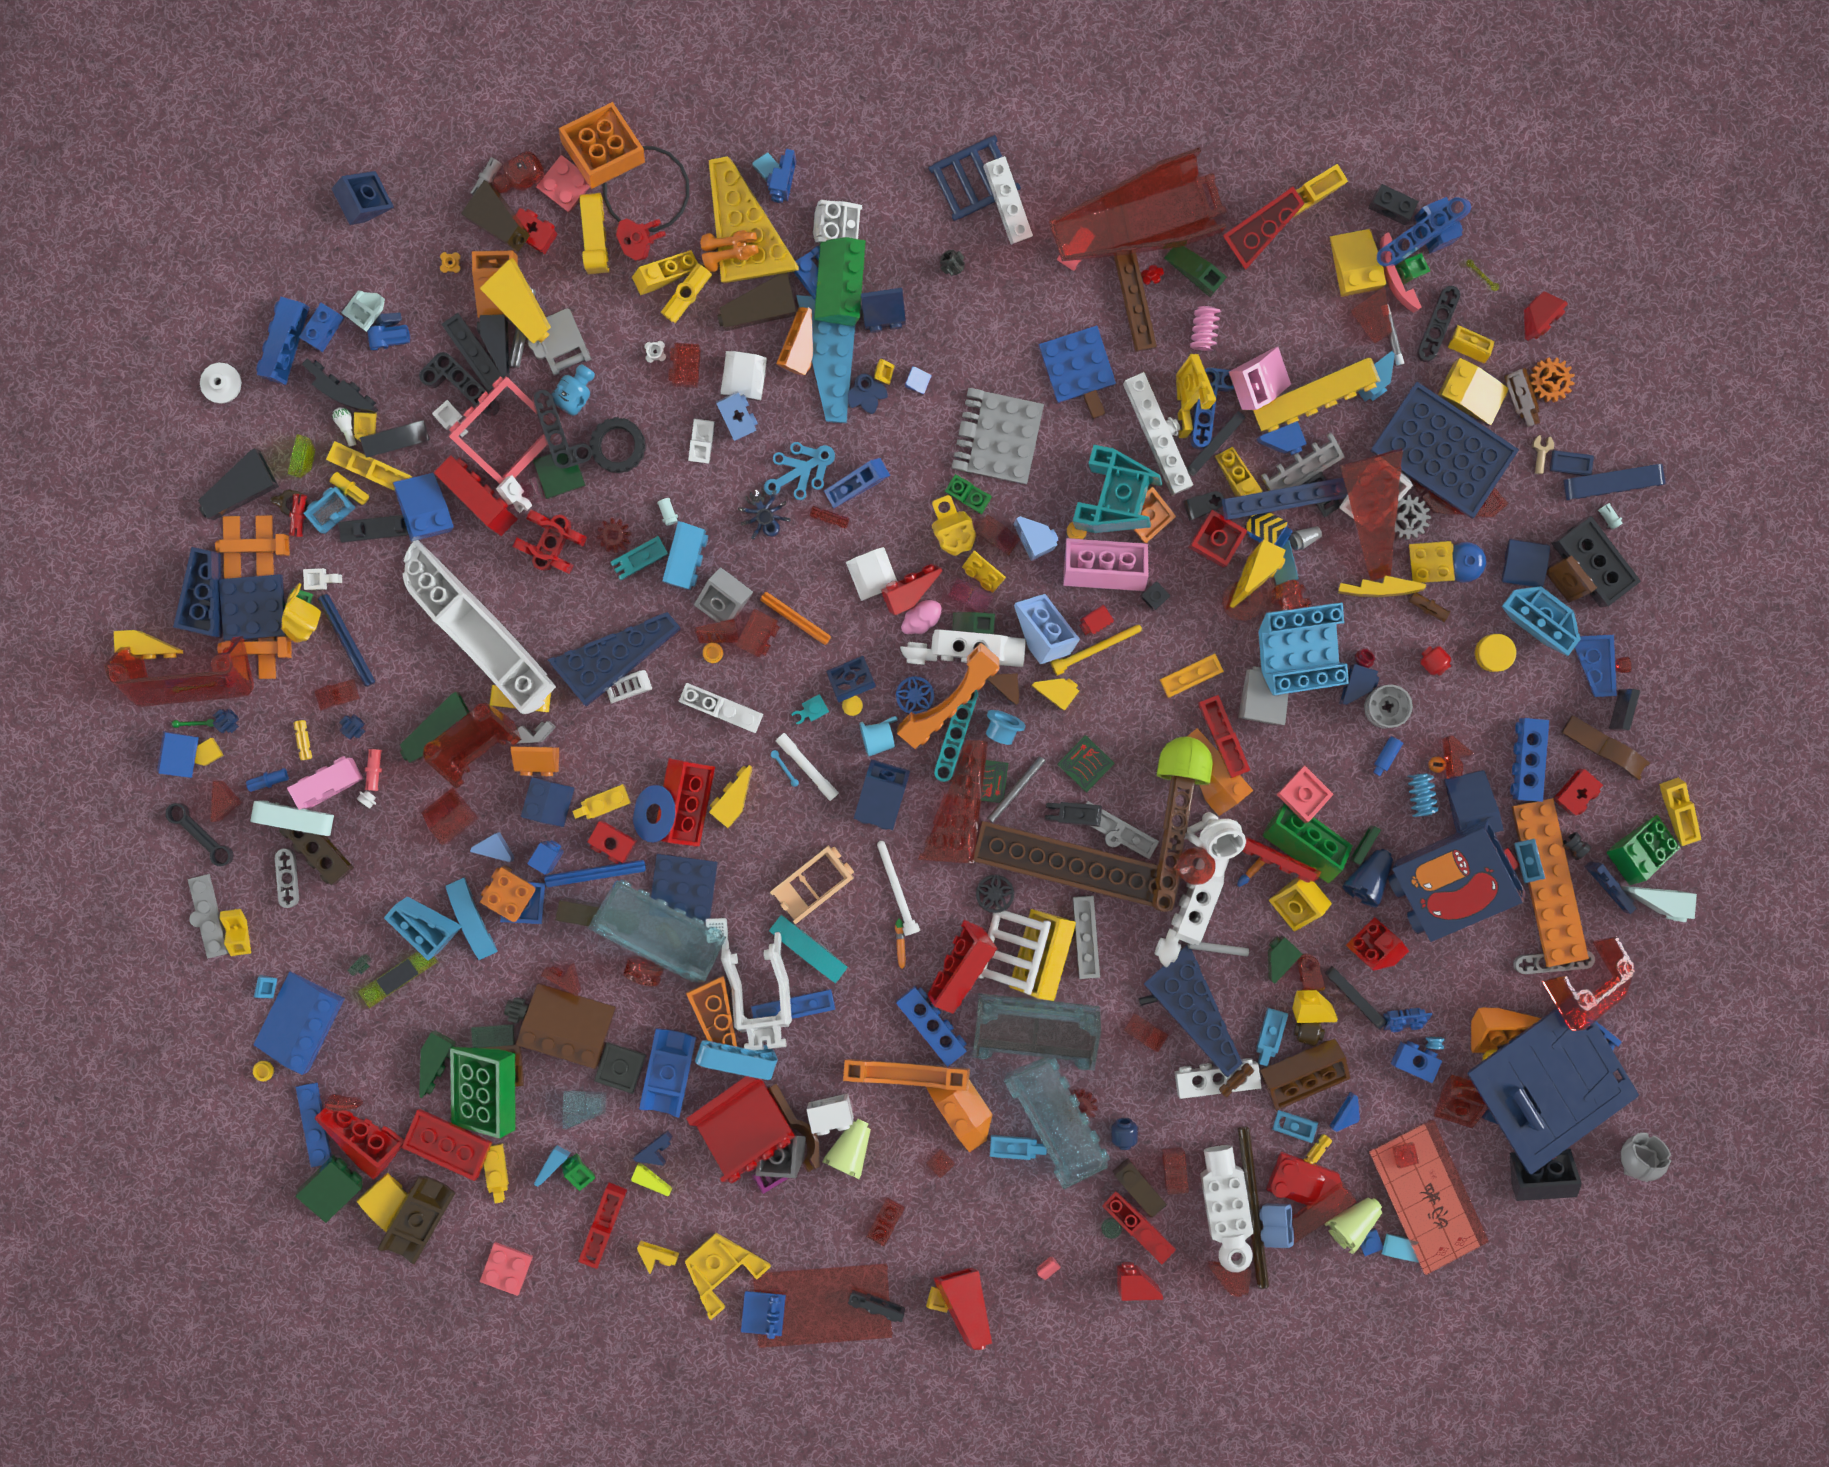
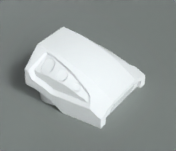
M818 201L814 214L813 235L815 242H826V240L842 237L858 239L859 217L862 205L842 201Z
M726 351L721 394L731 395L739 392L740 396L744 394L746 398L761 400L767 358L756 354Z
M884 547L846 562L861 601L882 593L881 589L885 588L886 584L897 581Z

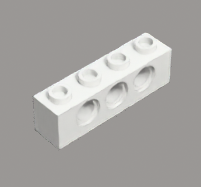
M1004 156L986 163L983 167L1010 244L1012 245L1032 237L1033 234L1006 157Z
M1251 1058L1241 1059L1243 1064L1235 1071L1242 1070L1241 1067L1248 1063L1254 1069V1073L1247 1076L1246 1080L1236 1090L1233 1089L1232 1092L1261 1089L1258 1063L1252 1061ZM1210 1063L1199 1065L1200 1068L1192 1069L1191 1066L1180 1067L1179 1071H1175L1177 1095L1182 1099L1221 1094L1219 1088L1223 1084H1227V1080L1233 1076L1234 1072L1226 1078L1217 1066H1212ZM1216 1073L1222 1074V1079L1219 1082H1213V1076ZM1195 1076H1202L1200 1084H1192Z

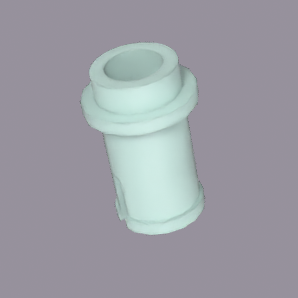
M670 498L658 501L657 504L664 518L662 520L663 523L668 526L678 522V515L674 513Z
M1610 503L1598 510L1607 522V528L1610 527L1613 530L1623 524L1621 522L1622 518L1617 516Z

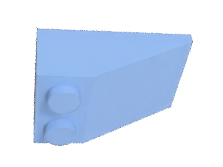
M1046 594L1015 603L1014 607L1028 648L1040 664L1071 654L1080 639Z

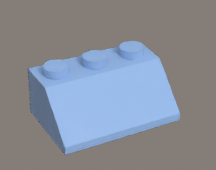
M1021 516L1016 518L1013 525L1031 561L1055 549L1058 537L1054 529L1050 530L1047 525Z

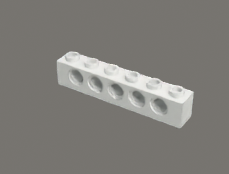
M1143 372L1125 380L1123 386L1171 496L1191 488L1193 483L1145 373Z

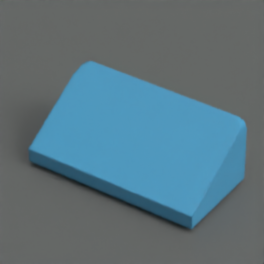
M1289 540L1282 547L1286 550L1283 556L1285 563L1280 570L1277 569L1274 575L1276 585L1298 580Z
M1530 839L1514 843L1524 883L1545 879L1536 840Z

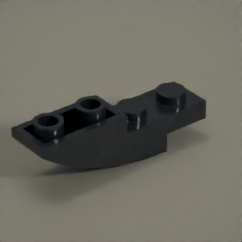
M307 358L302 363L316 377L312 385L328 397L356 410L371 413L378 411L374 406L376 402L368 395L363 397L359 393L361 389L354 382L348 383L345 380L340 382L333 374L328 376L323 371L325 367L317 360L312 362Z

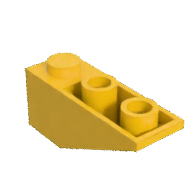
M692 250L641 266L634 273L632 279L640 295H643L690 274L698 262Z
M1233 447L1215 456L1236 497L1263 492Z
M114 631L115 656H122L123 660H136V656L142 655L143 659H156V655H163L164 658H177L176 654H183V650L142 631Z
M751 765L747 768L743 766L736 774L738 779L734 783L730 781L723 789L725 794L721 799L717 797L710 805L712 809L709 813L727 828L743 812L752 772Z

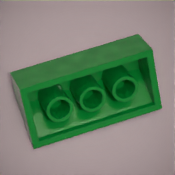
M842 237L820 242L814 320L853 327L859 320L866 240Z
M1285 803L1281 805L1268 823L1262 835L1292 858L1321 871L1319 878L1328 884L1343 871L1353 847L1352 844L1314 817L1305 824Z

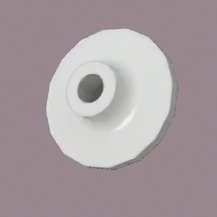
M211 364L201 375V391L207 399L214 403L223 404L230 402L237 397L241 390L242 382L240 375L229 364ZM218 379H221L220 385H216Z

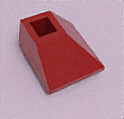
M1545 291L1540 293L1524 309L1525 339L1529 341L1532 338L1538 339L1541 335L1543 336L1551 328L1550 325L1565 313L1563 309L1568 303Z
M1375 917L1346 944L1348 949L1373 971L1395 966L1409 952L1402 940Z

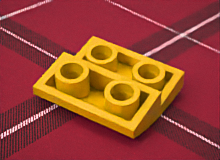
M386 1173L357 1199V1203L380 1228L387 1232L389 1224L407 1193L396 1179L389 1173Z

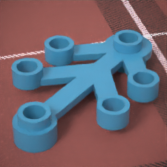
M799 442L792 443L790 449L794 455L804 454L814 457L807 462L786 457L780 452L775 453L773 461L776 465H787L795 467V469L777 480H767L764 484L765 492L770 496L772 493L777 495L782 486L800 476L798 488L795 489L794 496L797 500H804L807 495L806 487L810 471L817 465V474L811 484L815 490L822 489L826 466L831 465L835 459V453L831 447L823 445L818 449L802 446ZM795 445L801 447L799 452L793 451ZM823 452L829 454L827 459L821 458ZM779 455L783 457V461L780 463L775 460ZM816 480L822 482L820 487L814 486ZM771 483L776 485V489L773 491L768 489ZM799 490L804 492V496L801 498L796 495Z

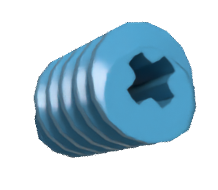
M1426 773L1408 775L1407 777L1413 778V781L1409 782L1408 785L1414 786V789L1410 790L1409 793L1416 795L1410 801L1417 803L1411 809L1418 811L1412 817L1428 816L1437 812L1438 808L1432 806L1437 803V800L1430 798L1436 795V792L1429 790L1435 787V784L1428 782L1434 776Z

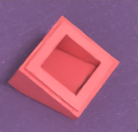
M1050 1256L1036 1270L1037 1274L1046 1280L1061 1267Z

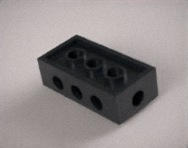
M1592 516L1583 518L1551 543L1563 559L1572 555L1579 562L1584 572L1592 579L1597 588L1590 595L1600 608L1610 606L1641 582ZM1582 542L1585 544V550L1581 546ZM1594 558L1598 561L1597 566L1594 564ZM1607 574L1610 577V582L1606 579Z

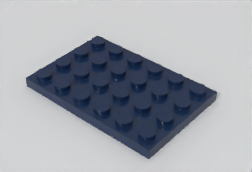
M1415 382L1370 451L1375 455H1380L1399 471L1473 519L1519 449L1419 382Z

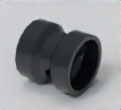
M1573 832L1568 836L1569 842L1563 841L1562 846L1565 850H1570L1571 856L1575 860L1584 857L1591 849L1587 842L1581 840L1578 832Z

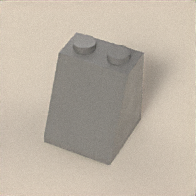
M1253 666L1252 670L1246 671L1238 718L1273 725H1285L1288 693L1272 695L1262 674L1261 667Z

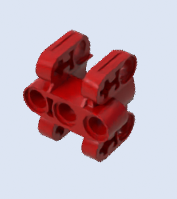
M530 509L526 519L545 528L537 546L516 538L512 547L533 556L532 563L538 570L548 571L553 566L570 574L574 565L558 558L567 539L583 547L587 537L572 530L570 520L563 515H556L550 521L549 518ZM561 519L565 521L564 528L557 524ZM550 538H555L557 542L553 548H548L547 546ZM538 560H545L547 561V564L543 567H540L538 564Z

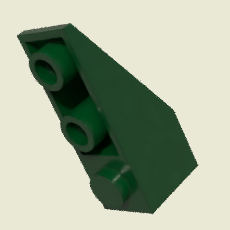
M1178 242L1164 257L1166 261L1210 298L1227 278L1213 264Z
M436 1030L430 1033L421 1049L420 1098L433 1092L436 1086L433 1082L437 1076L441 1077L445 1071L446 1066L444 1063L447 1058L450 1059V1048L454 1047L456 1041Z

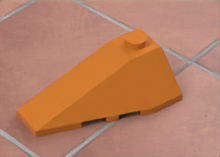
M1196 728L1187 737L1198 739L1204 743L1209 749L1213 761L1210 784L1200 785L1205 801L1220 816L1237 805L1253 790L1241 775L1230 778L1219 751Z
M1478 1008L1471 1020L1472 1053H1484L1490 1049L1498 1050L1497 1046L1507 1044L1542 1018L1500 1008Z

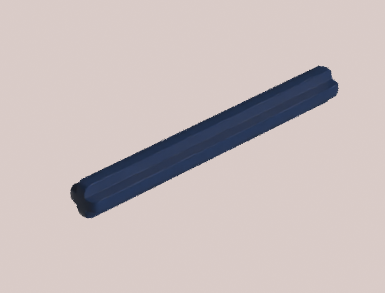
M328 594L320 596L318 601L364 686L374 684L375 679Z

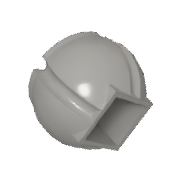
M1638 1133L1630 1137L1621 1149V1163L1624 1167V1174L1645 1182L1654 1181L1667 1172L1671 1163L1669 1159L1671 1153L1665 1143L1658 1137L1653 1135L1649 1138L1648 1133Z

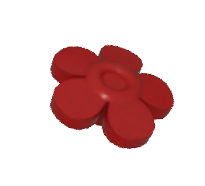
M1151 265L1148 268L1149 270L1141 272L1143 283L1146 285L1150 284L1151 281L1154 284L1161 281L1160 276L1164 274L1163 268H1157L1156 265Z

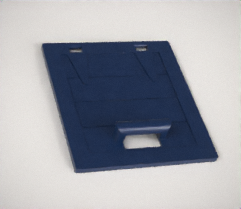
M1574 995L1467 1072L1470 1080L1529 1174L1536 1172L1639 1096V1093L1579 995ZM1585 1017L1591 1025L1587 1029L1581 1022ZM1616 1070H1618L1622 1077V1079L1618 1081L1613 1075V1072H1615ZM1523 1087L1527 1089L1528 1093L1530 1094L1536 1106L1538 1107L1540 1111L1539 1114L1537 1113L1533 1104L1531 1103L1525 1091L1523 1090ZM1509 1097L1515 1099L1528 1120L1521 1127L1505 1103V1100Z

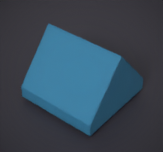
M259 975L254 997L273 998L278 978Z

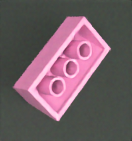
M1066 538L1063 586L1145 591L1148 580V544Z

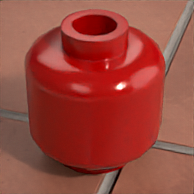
M1429 646L1421 653L1423 658L1420 664L1432 676L1436 674L1440 676L1451 667V657L1441 646H1436L1435 648Z

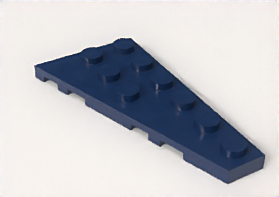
M666 612L648 619L644 623L628 627L624 631L610 634L585 644L581 648L573 651L570 650L561 656L552 657L547 660L587 707L680 631L681 628L670 614Z
M1186 945L1179 952L1174 963L1171 962L1167 968L1163 966L1143 985L1227 1078L1243 1063L1227 1031L1224 1020H1222L1219 1009L1202 975L1192 949H1188V945Z

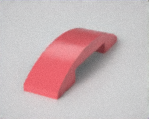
M1389 232L1381 238L1380 249L1393 241ZM1390 251L1385 254V261L1387 263L1392 260V253ZM1395 265L1383 266L1386 282L1400 303L1413 313L1422 308L1414 289L1405 291Z

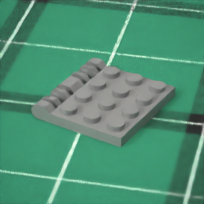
M968 388L967 397L982 400V403L966 400L965 405L981 408L980 414L963 412L962 417L976 420L978 423L961 421L958 436L974 439V442L957 440V445L972 448L971 455L955 452V458L969 460V463L953 460L951 468L1027 485L1044 404Z

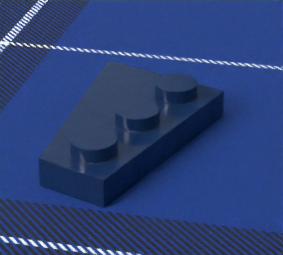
M1590 861L1584 866L1623 912L1631 914L1637 909L1633 904L1634 900L1622 890L1620 884L1603 864Z

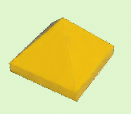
M880 359L875 369L874 379L890 385L895 365Z

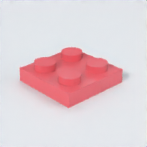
M560 155L536 188L570 213L579 202L580 195L585 194L590 186L579 169L564 156Z
M1306 766L1301 767L1277 793V796L1305 824L1334 795Z
M495 1242L480 1282L518 1296L533 1256Z

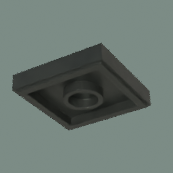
M607 1042L594 1081L633 1094L646 1054Z

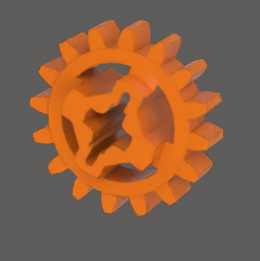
M1550 357L1546 358L1545 362L1539 361L1537 363L1538 367L1534 366L1531 369L1534 374L1529 375V378L1533 379V382H1531V385L1534 386L1533 391L1538 393L1537 399L1539 400L1544 397L1545 403L1549 402L1550 399L1553 403L1557 402L1558 398L1564 399L1566 397L1565 394H1569L1572 391L1569 387L1575 384L1573 381H1570L1575 374H1569L1568 372L1572 367L1566 368L1565 360L1558 363L1559 359L1557 357L1553 361H1551ZM1544 369V375L1542 378H1539L1541 371ZM1549 377H1550L1551 379H1558V380L1555 381L1554 383H1553V381H1545V380H1547ZM1564 382L1562 389L1559 391L1560 384Z

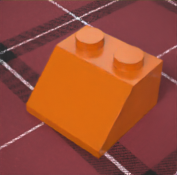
M511 747L514 771H520V775L533 776V772H541V776H553V772H559V747Z

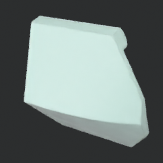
M357 291L342 311V314L367 332L382 312L385 299L378 293Z

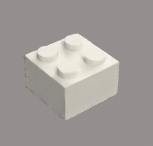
M848 1094L808 1103L807 1114L812 1134L824 1135L828 1134L831 1129L837 1128L838 1131L849 1129V1125H853L854 1117Z

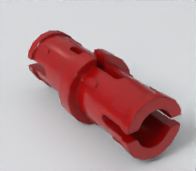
M293 494L292 512L289 514V517H291L290 536L295 535L296 528V537L303 536V521L306 519L304 514L306 495L301 494L299 503V494Z

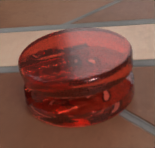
M631 956L627 959L626 963L628 964L623 972L627 979L645 986H658L660 984L661 978L659 976L663 975L664 967L661 964L638 956Z

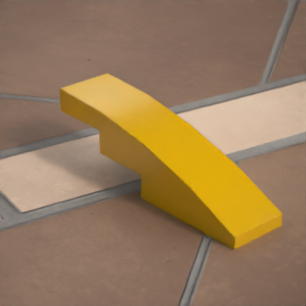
M334 441L326 460L394 491L393 482L412 478V476L371 457L366 458L364 454Z
M1385 576L1383 583L1363 579L1360 587L1340 583L1338 593L1358 597L1400 596L1424 591L1426 584Z

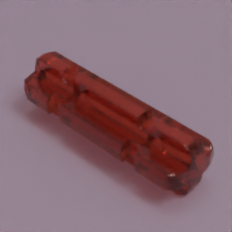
M816 506L811 508V517L820 518V520L833 525L838 524L842 528L848 527V517H840L839 514L825 509L821 510V508Z

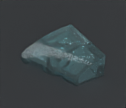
M564 1091L563 1129L571 1128L606 1112L607 1092Z

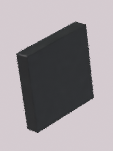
M1619 689L1609 729L1615 731L1630 730L1640 690Z

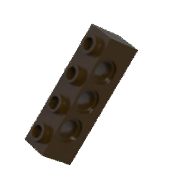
M279 829V832L285 838H289L294 843L292 845L298 853L304 854L308 865L320 872V878L326 884H337L354 869L353 865L327 836L304 832V836L300 837L297 834V830ZM312 842L318 845L316 853L311 850ZM326 857L332 861L330 868H327L324 864Z

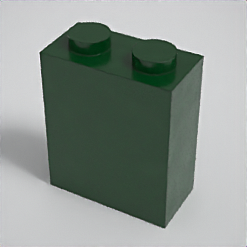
M332 1155L298 1188L295 1197L327 1223L361 1190L363 1185L362 1177L356 1171L352 1172L343 1159Z

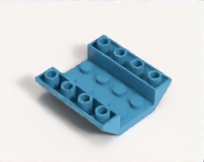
M1342 602L1265 614L1258 632L1261 671L1272 695L1349 684L1347 664L1339 662L1336 624L1344 623Z

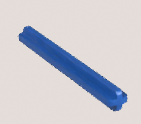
M644 860L546 875L545 885L553 887L639 873L646 870Z

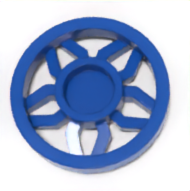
M913 676L906 678L899 684L896 691V700L904 712L918 714L927 711L931 707L934 700V691L927 680ZM911 680H913L915 684V687L911 688L910 686ZM916 680H920L924 682L926 685H922L918 688V683ZM906 682H908V686H907V687H908L909 690H907V689L900 690L901 687H902ZM929 687L925 693L921 691L922 688ZM906 692L907 697L901 696L899 693ZM929 692H931L930 702H928V700L925 697H923L927 695ZM899 698L903 700L908 699L905 707H903ZM921 700H924L927 706L920 704ZM909 703H913V707L908 710ZM916 704H918L919 707L924 708L920 711H913L916 707Z

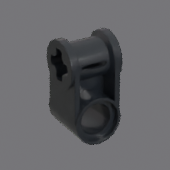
M1213 491L1184 500L1183 504L1189 521L1207 515L1211 510L1215 511L1221 508L1224 496L1220 492ZM1212 496L1219 499V502L1216 503L1217 506L1209 503Z

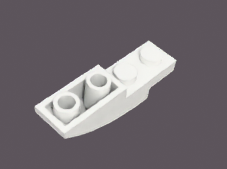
M686 683L679 702L754 733H756L763 717L762 713L689 683Z

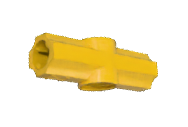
M697 263L684 282L678 285L675 294L662 309L661 314L676 324L688 306L695 301L697 294L712 274L705 267ZM686 289L691 290L692 293L689 297L684 298L681 296L682 291Z

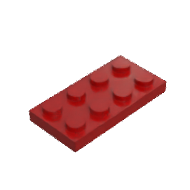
M1245 837L1246 843L1242 852L1251 856L1259 855L1261 856L1260 860L1269 865L1278 864L1280 865L1279 869L1288 874L1293 872L1299 874L1298 878L1307 883L1314 882L1319 878L1321 871L1256 840Z
M418 1109L401 1148L470 1180L476 1181L493 1142L422 1109Z

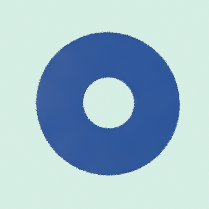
M653 785L644 789L636 799L633 824L637 834L643 840L658 842L667 836L673 826L675 803L672 795L666 788ZM651 804H658L661 808V818L656 824H651L647 820L646 813Z

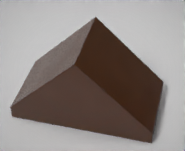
M1018 673L996 674L986 679L1015 706L1019 703Z

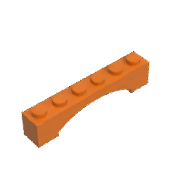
M982 643L967 656V672L960 685L946 700L922 713L914 714L911 712L898 725L897 734L914 749L920 744L924 745L928 741L929 735L933 731L937 732L947 717L951 718L961 704L969 701L971 694L975 690L978 691L983 687L985 680L989 676L993 677L1000 668L999 658Z
M846 1059L844 1062L843 1081L903 1084L967 1091L969 1089L970 1069Z

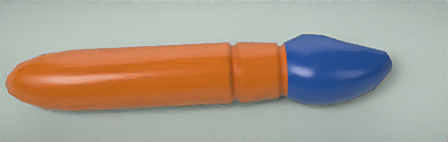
M1261 856L1247 870L1246 874L1239 878L1237 882L1238 887L1247 884L1250 878L1265 864V862L1260 860Z

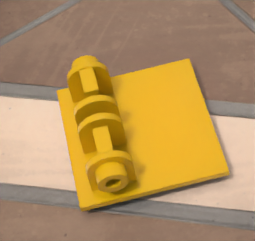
M1451 541L1409 544L1412 579L1414 582L1455 581L1452 554L1453 544Z
M973 551L962 566L968 576L974 577L985 590L992 593L1006 578L976 551Z

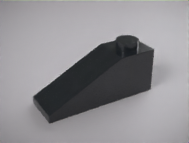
M480 315V321H477V332L480 334L502 377L507 376L510 379L508 364V318L505 315Z

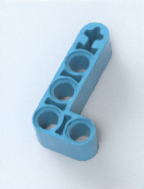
M712 1041L701 1042L695 1059L696 1064L705 1068L764 1080L772 1078L778 1061L773 1048L768 1049L767 1045H764L763 1050L754 1051Z

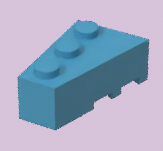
M409 897L395 904L384 917L428 961L438 954L462 927V925Z

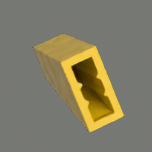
M513 258L509 259L480 289L533 344L537 341L542 343L550 335L547 331L551 326L516 261Z

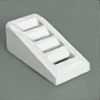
M642 670L622 677L614 684L617 685L620 696L617 697L615 694L614 697L611 687L607 690L610 702L615 703L652 690L646 671ZM631 679L635 688L633 691L629 682ZM623 682H624L625 688H626V690H627V693H625V694H624V691H623V688H622V685H621V683H623Z

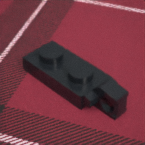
M852 1290L848 1304L856 1309L859 1307L865 1308L871 1314H880L892 1322L899 1321L902 1323L905 1313V1307L869 1293L865 1295L855 1290Z

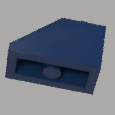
M1356 664L1350 665L1348 672L1349 684L1344 685L1339 704L1347 705L1371 692L1373 688H1376L1379 682L1378 671Z

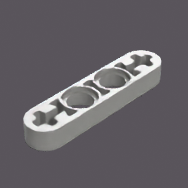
M1587 951L1589 960L1585 964L1584 962L1576 961V966H1574V962H1571L1564 967L1556 965L1540 968L1539 960L1544 957V953L1528 954L1516 957L1513 966L1521 974L1579 970L1592 967L1595 957L1592 952ZM1532 958H1534V966H1525V970L1519 967L1523 959L1525 962L1531 963L1533 962Z

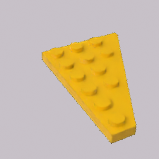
M727 156L709 160L717 238L730 237L735 232L742 230L757 234V241L746 244V246L757 245V254L751 256L748 260L740 261L737 258H732L719 262L721 282L730 283L798 271L797 263L731 158ZM733 246L719 247L718 251L732 249Z

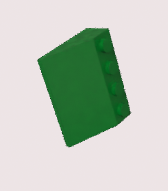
M450 1048L451 1123L461 1128L499 1139L515 1131V1053L501 1049Z

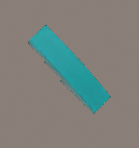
M780 915L769 930L774 936L775 932H780L781 942L834 983H837L848 968L824 946L816 942L783 915Z

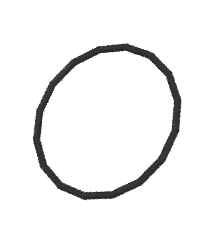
M642 146L644 150H655L668 155L680 167L686 181V197L681 210L670 222L657 228L649 229V232H657L671 226L683 214L690 197L689 178L683 164L670 152L655 146ZM607 182L603 183V199L609 213L618 222L622 221L611 208L607 198Z

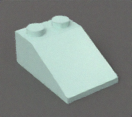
M1621 886L1625 893L1659 914L1666 915V919L1687 922V918L1695 919L1697 894L1675 890Z

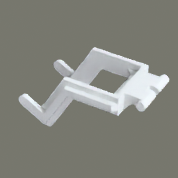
M775 932L774 944H769V949L764 950L765 960H771L779 984L781 1011L776 1016L747 1019L744 1016L742 984L735 966L738 963L737 954H731L728 939H723L721 961L732 989L734 1027L740 1032H747L749 1043L744 1044L745 1049L763 1050L764 1042H767L768 1049L786 1047V1039H781V1027H789L792 1017L789 979L780 955V932Z

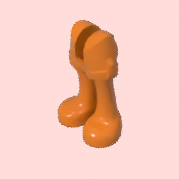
M745 230L737 231L733 236L725 238H715L711 233L704 234L700 244L702 250L706 251V253L702 254V260L706 269L709 272H715L718 270L719 262L722 260L737 258L743 261L757 254V245L746 246L747 243L757 241V234L755 232H746ZM733 246L732 249L710 252L719 247Z

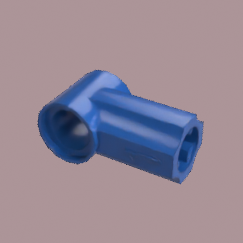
M407 325L393 327L372 326L367 330L370 350H378L377 348L381 347L387 349L388 346L410 343V333Z

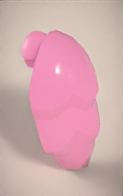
M925 600L908 610L901 626L902 632L905 634H923L930 627H933L941 615L940 603L933 600Z

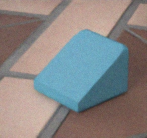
M766 153L752 163L755 170L766 182L769 173H773L774 167L781 169L769 153Z

